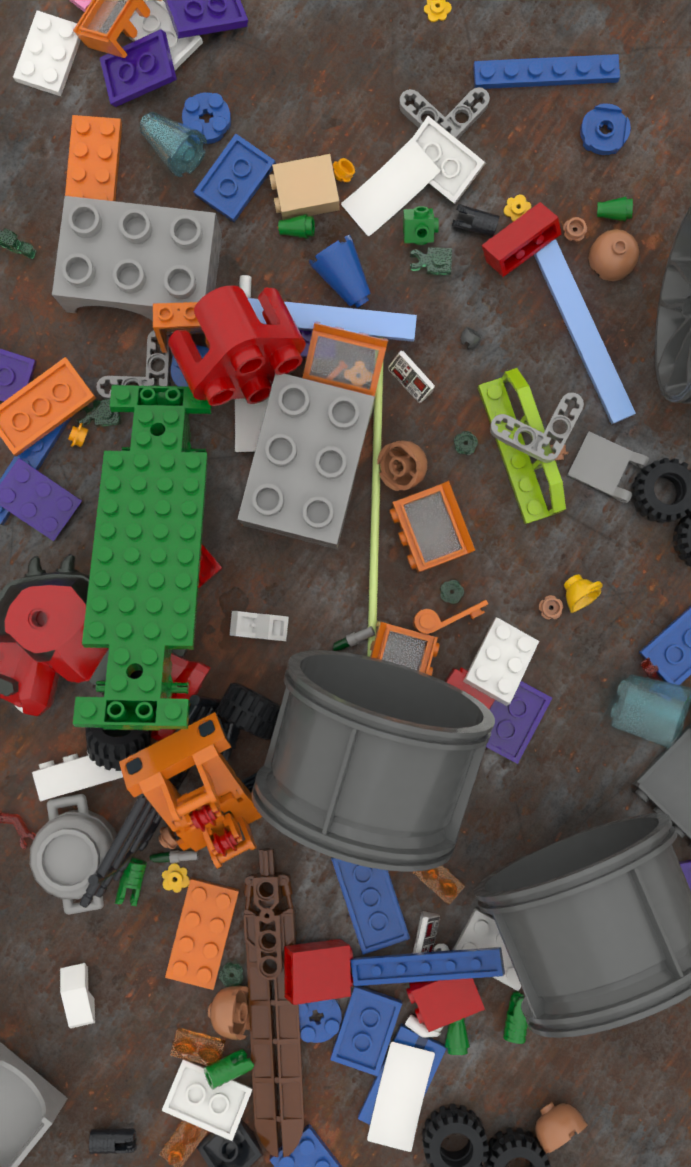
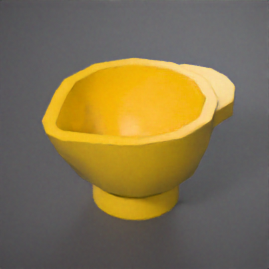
M577 574L564 583L563 586L567 590L566 600L570 613L588 606L597 599L603 587L601 581L593 583Z

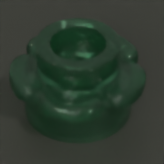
M469 431L457 434L454 438L455 450L459 454H472L478 445L476 436ZM467 441L468 445H464L463 442Z
M457 580L444 582L440 587V596L444 602L456 604L464 596V588ZM451 589L454 590V594H450Z
M226 963L223 966V970L219 973L220 981L226 987L240 985L244 979L242 975L243 969L239 964Z

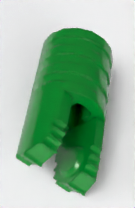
M132 858L127 869L124 870L123 876L120 878L115 904L123 903L126 888L132 889L130 906H137L147 865L146 861Z
M516 991L512 992L511 1000L509 1001L503 1038L512 1043L523 1044L526 1042L528 1025L521 1010L524 995Z
M242 1049L205 1066L204 1074L210 1088L214 1090L251 1071L254 1063L250 1058H247V1053Z

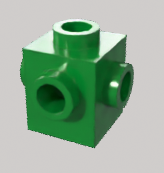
M418 206L414 209H403L404 243L425 245L428 242H434V233L439 231V220L434 218L433 208Z

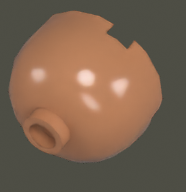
M619 229L608 230L597 237L590 248L588 256L590 267L603 280H622L637 265L640 253L639 246L635 238L628 232Z
M401 440L385 445L377 459V465L380 464L382 471L379 472L380 478L386 486L395 491L408 490L417 486L424 479L428 467L424 451L411 441Z
M247 986L226 987L217 993L209 1005L208 1017L211 1020V1024L215 1032L224 1038L242 1040L246 1038L243 1035L245 1030H250Z
M550 1102L540 1110L542 1116L536 1122L535 1132L540 1146L547 1154L567 1143L575 1135V1132L579 1134L588 1124L579 1111L570 1104L561 1103L554 1106Z

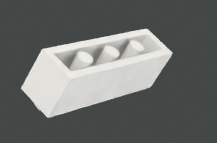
M77 753L63 757L64 762L54 764V760L39 764L40 769L32 772L40 801L123 777L122 771H115L114 768L106 770L104 766L99 767L95 764V761H91L89 754L78 757Z

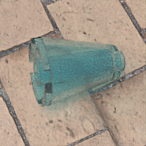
M150 112L142 117L140 132L171 173L175 176L183 177L182 173L188 172L190 174L198 167L206 152L203 149V144H207V139L203 133L155 112Z

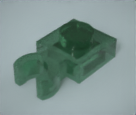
M8 229L0 230L1 247L17 254H22L32 260L34 259L37 250L33 249V245L18 240V235Z
M428 247L427 254H423L419 250H412L410 252V257L419 259L418 263H410V270L418 271L422 267H427L426 274L451 275L452 248Z
M110 399L93 401V408L85 406L78 411H86V417L77 419V422L87 425L94 420L97 427L120 425V412H111L109 407Z

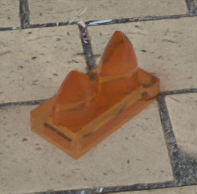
M443 865L434 869L412 872L448 905L465 888V885Z
M177 1028L170 1056L208 1066L222 1058L226 1040Z
M183 1120L161 1149L159 1155L168 1161L170 1165L182 1167L208 1131Z

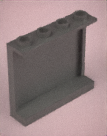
M691 723L632 783L637 788L635 793L645 803L649 800L655 806L653 809L655 813L668 814L677 835L680 838L685 836L690 842Z

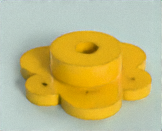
M427 0V5L424 6V12L428 14V20L431 22L446 20L447 14L452 9L451 4L446 2V0Z
M521 194L515 196V198H508L507 205L503 210L504 215L511 217V220L514 222L531 209V204L526 202L525 196Z
M172 863L168 870L162 873V877L165 879L163 881V888L165 890L173 889L174 892L178 893L182 888L187 887L190 882V878L187 876L188 870L185 867L180 868L176 863Z

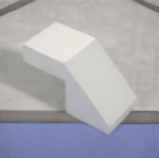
M232 611L229 635L286 641L289 617Z
M82 963L60 968V993L69 1028L95 1023L94 997L88 991V966Z

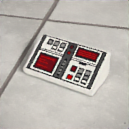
M400 351L388 369L416 401L421 403L433 393L435 385L404 351Z
M425 911L421 912L413 953L433 952L440 915Z

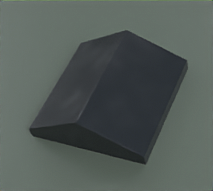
M242 1119L232 1141L211 1132L196 1146L209 1167H251L264 1155L254 1132Z

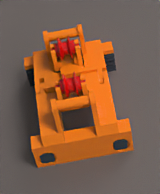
M214 712L189 725L188 729L177 731L125 758L119 764L127 790L134 798L142 793L176 835L175 838L177 839L178 846L183 851L192 848L195 852L207 846L211 859L218 869L227 860L248 849L252 851L257 848L249 824L262 816L255 808L251 795L257 773L242 781L236 777L235 772L221 754V752L231 748L221 720ZM196 765L204 785L188 794L180 795L169 781V778ZM240 827L245 837V840L242 839Z

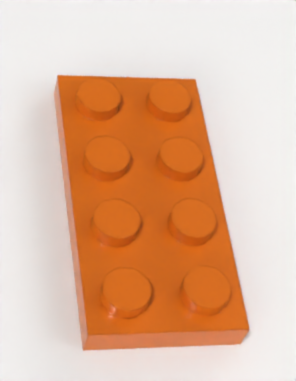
M72 115L65 196L107 201L116 200L122 133L121 119Z
M64 357L0 404V437L13 455L17 457L95 400L96 397L70 361Z
M191 877L165 978L214 990L240 889Z

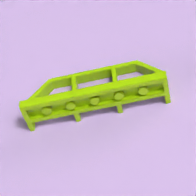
M518 368L506 371L502 378L478 386L490 424L494 417L500 414L516 419L504 383L510 382L518 394L525 414L520 422L544 433L545 430L531 389ZM503 421L501 424H495L498 426V432L502 433L503 430L511 432L509 436L511 439H513V435L518 429L514 426L512 431L508 430L505 427L507 423ZM520 433L518 435V441L522 445H525L522 434ZM496 439L524 523L528 524L564 511L566 504L563 481L556 461L544 463L537 460L532 464L529 455ZM550 444L547 447H541L545 450V456L552 453ZM542 467L549 483L552 509L549 511L534 470Z

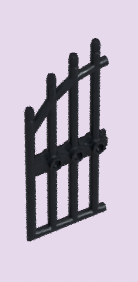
M192 695L190 697L188 726L214 712L220 717L216 709L222 699ZM190 768L169 778V781L177 791ZM143 793L138 796L96 873L88 878L89 885L80 901L82 907L87 908L92 902L93 896L101 898L112 879L118 881L123 876L124 870L127 869L135 853L138 850L143 851L147 847L148 841L152 838L161 822L162 817Z

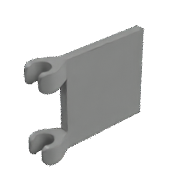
M589 431L567 476L604 492L622 503H627L631 499L632 493L617 487L628 462L636 467L643 469L648 464L649 458Z

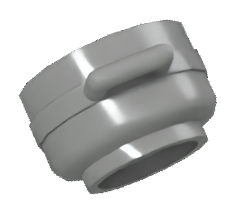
M84 794L50 799L47 802L49 821L37 832L30 847L29 865L35 881L47 893L62 899L64 912L68 915L101 909L104 906L103 896L101 898L93 896V900L87 908L82 907L80 902L73 904V899H80L86 893L89 885L88 878L96 873L117 836L115 828L103 816L88 810L87 798ZM73 805L78 807V810L58 814V808Z

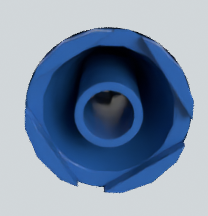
M347 235L344 237L347 242L340 243L339 240L315 256L316 262L315 260H310L309 264L350 307L355 305L358 308L369 301L367 296L371 293L351 236Z

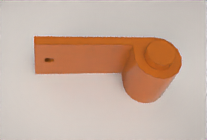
M487 600L481 601L442 622L435 611L423 609L415 614L413 626L419 633H433L468 614L473 619L485 613L481 608L488 605Z

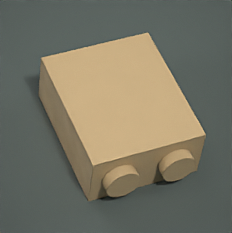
M330 154L272 165L274 174L269 175L272 190L277 189L278 197L274 198L276 213H281L283 220L303 214L312 216L339 210V197Z

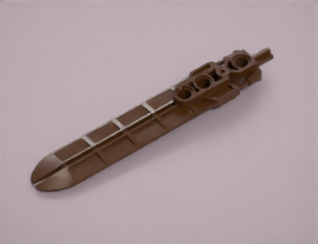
M265 848L259 849L260 872L250 874L245 879L244 895L246 896V905L243 915L247 957L251 1061L254 1063L252 1069L254 1122L261 1143L274 1157H279L278 1122H281L283 1157H288L299 1144L304 1129L299 1004L293 1005L285 998L284 946L296 945L295 907L291 898V894H293L291 877L287 873L275 872L274 849ZM264 882L272 884L274 889L272 893L264 890ZM253 896L254 904L260 909L258 912L250 908L251 897ZM283 896H286L288 908L286 910H279L277 904ZM270 933L274 935L276 943L268 942L265 934ZM273 959L277 963V968H270L266 960ZM273 979H274L275 999H272L271 980H273ZM272 1005H275L277 1037H274ZM274 1044H277L279 1076H276ZM276 1083H279L280 1114L277 1113Z

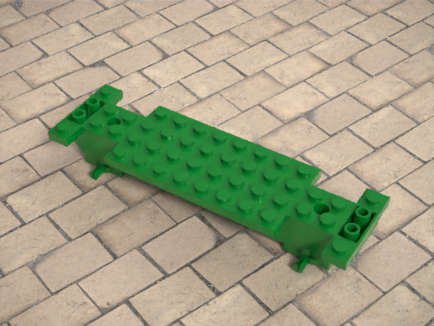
M112 385L109 405L111 412H134L130 447H122L121 451H104L82 638L84 648H109L106 681L96 682V692H104V697H76L73 725L74 727L115 730L188 729L189 699H171L173 693L188 694L189 682L178 683L172 681L171 650H194L208 455L206 448L192 449L189 413L211 414L212 406L209 405L207 400L195 399L190 388L187 386ZM134 671H143L139 678H130Z

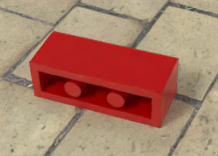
M541 202L482 245L486 262L502 277L506 276L561 235L559 218Z

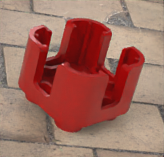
M239 286L220 287L202 297L194 307V314L210 344V349L203 358L187 330H175L170 336L168 346L195 399L207 400L211 406H219L231 399L243 398L246 399L248 404L260 403L269 398L275 374H287L295 370L302 363L303 359L300 354L305 349V340L277 289L266 287L258 296V300L264 309L262 315L267 324L259 321L243 289Z

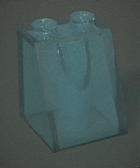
M632 674L625 681L622 680L617 690V694L620 695L619 701L613 705L610 717H613L611 726L670 748L682 732L691 704V688Z

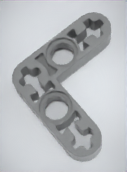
M474 88L444 117L422 95L415 90L409 89L401 94L399 108L418 128L423 123L421 117L424 114H431L435 122L440 123V126L458 140L486 111L490 97L485 89ZM481 97L483 99L482 104L478 102L472 111L470 107L473 105L474 98L479 99ZM406 99L408 101L415 100L414 106L411 104L406 106ZM458 113H465L468 116V121L459 123L456 121L455 116Z
M154 330L148 335L146 377L103 376L97 382L98 393L104 399L110 400L111 390L107 394L103 387L108 385V382L111 385H120L119 382H122L121 385H129L135 382L139 386H156V379L151 378V376L159 378L160 386H169L171 350L168 346V334L167 353L165 355L157 353L158 347L153 342L157 340ZM157 359L165 362L164 369L159 372L152 370V363Z
M576 393L564 395L544 433L505 414L494 417L490 424V433L494 438L541 462L551 463L560 454L583 409V399ZM571 400L575 401L574 406L576 408L571 410L568 417L563 416L568 407L566 403H569ZM503 421L507 423L505 427L508 430L512 431L514 426L518 429L514 433L513 439L509 438L511 432L503 430L500 433L497 431L498 426L495 424H501ZM557 421L563 422L566 425V432L564 434H556L552 427L553 423ZM520 433H529L532 437V442L529 445L519 443L518 435ZM551 438L556 440L551 449L554 454L550 453L548 456H545V450L541 447H547Z

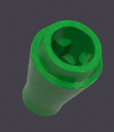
M627 196L605 202H597V217L624 222L626 219H632L633 199H627Z
M303 214L279 220V234L308 239L309 236L315 235L314 217Z
M464 1018L448 1025L445 1047L450 1055L468 1054L470 1044Z

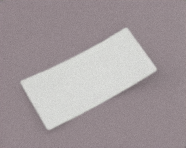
M411 138L380 170L345 199L341 205L366 235L370 236L416 196L440 172V169L419 144Z
M245 398L235 399V452H255L269 398L257 404H248Z
M391 1042L372 1115L368 1141L408 1152L412 1151L421 1106L435 1056L434 1052Z

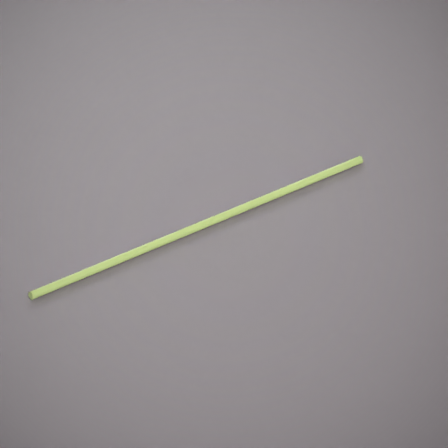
M375 350V366L379 350ZM383 363L375 393L373 415L368 627H373L375 635L368 638V657L371 656L370 646L372 641H375L377 633L380 515L379 472H381L380 464L377 465V459L381 451Z

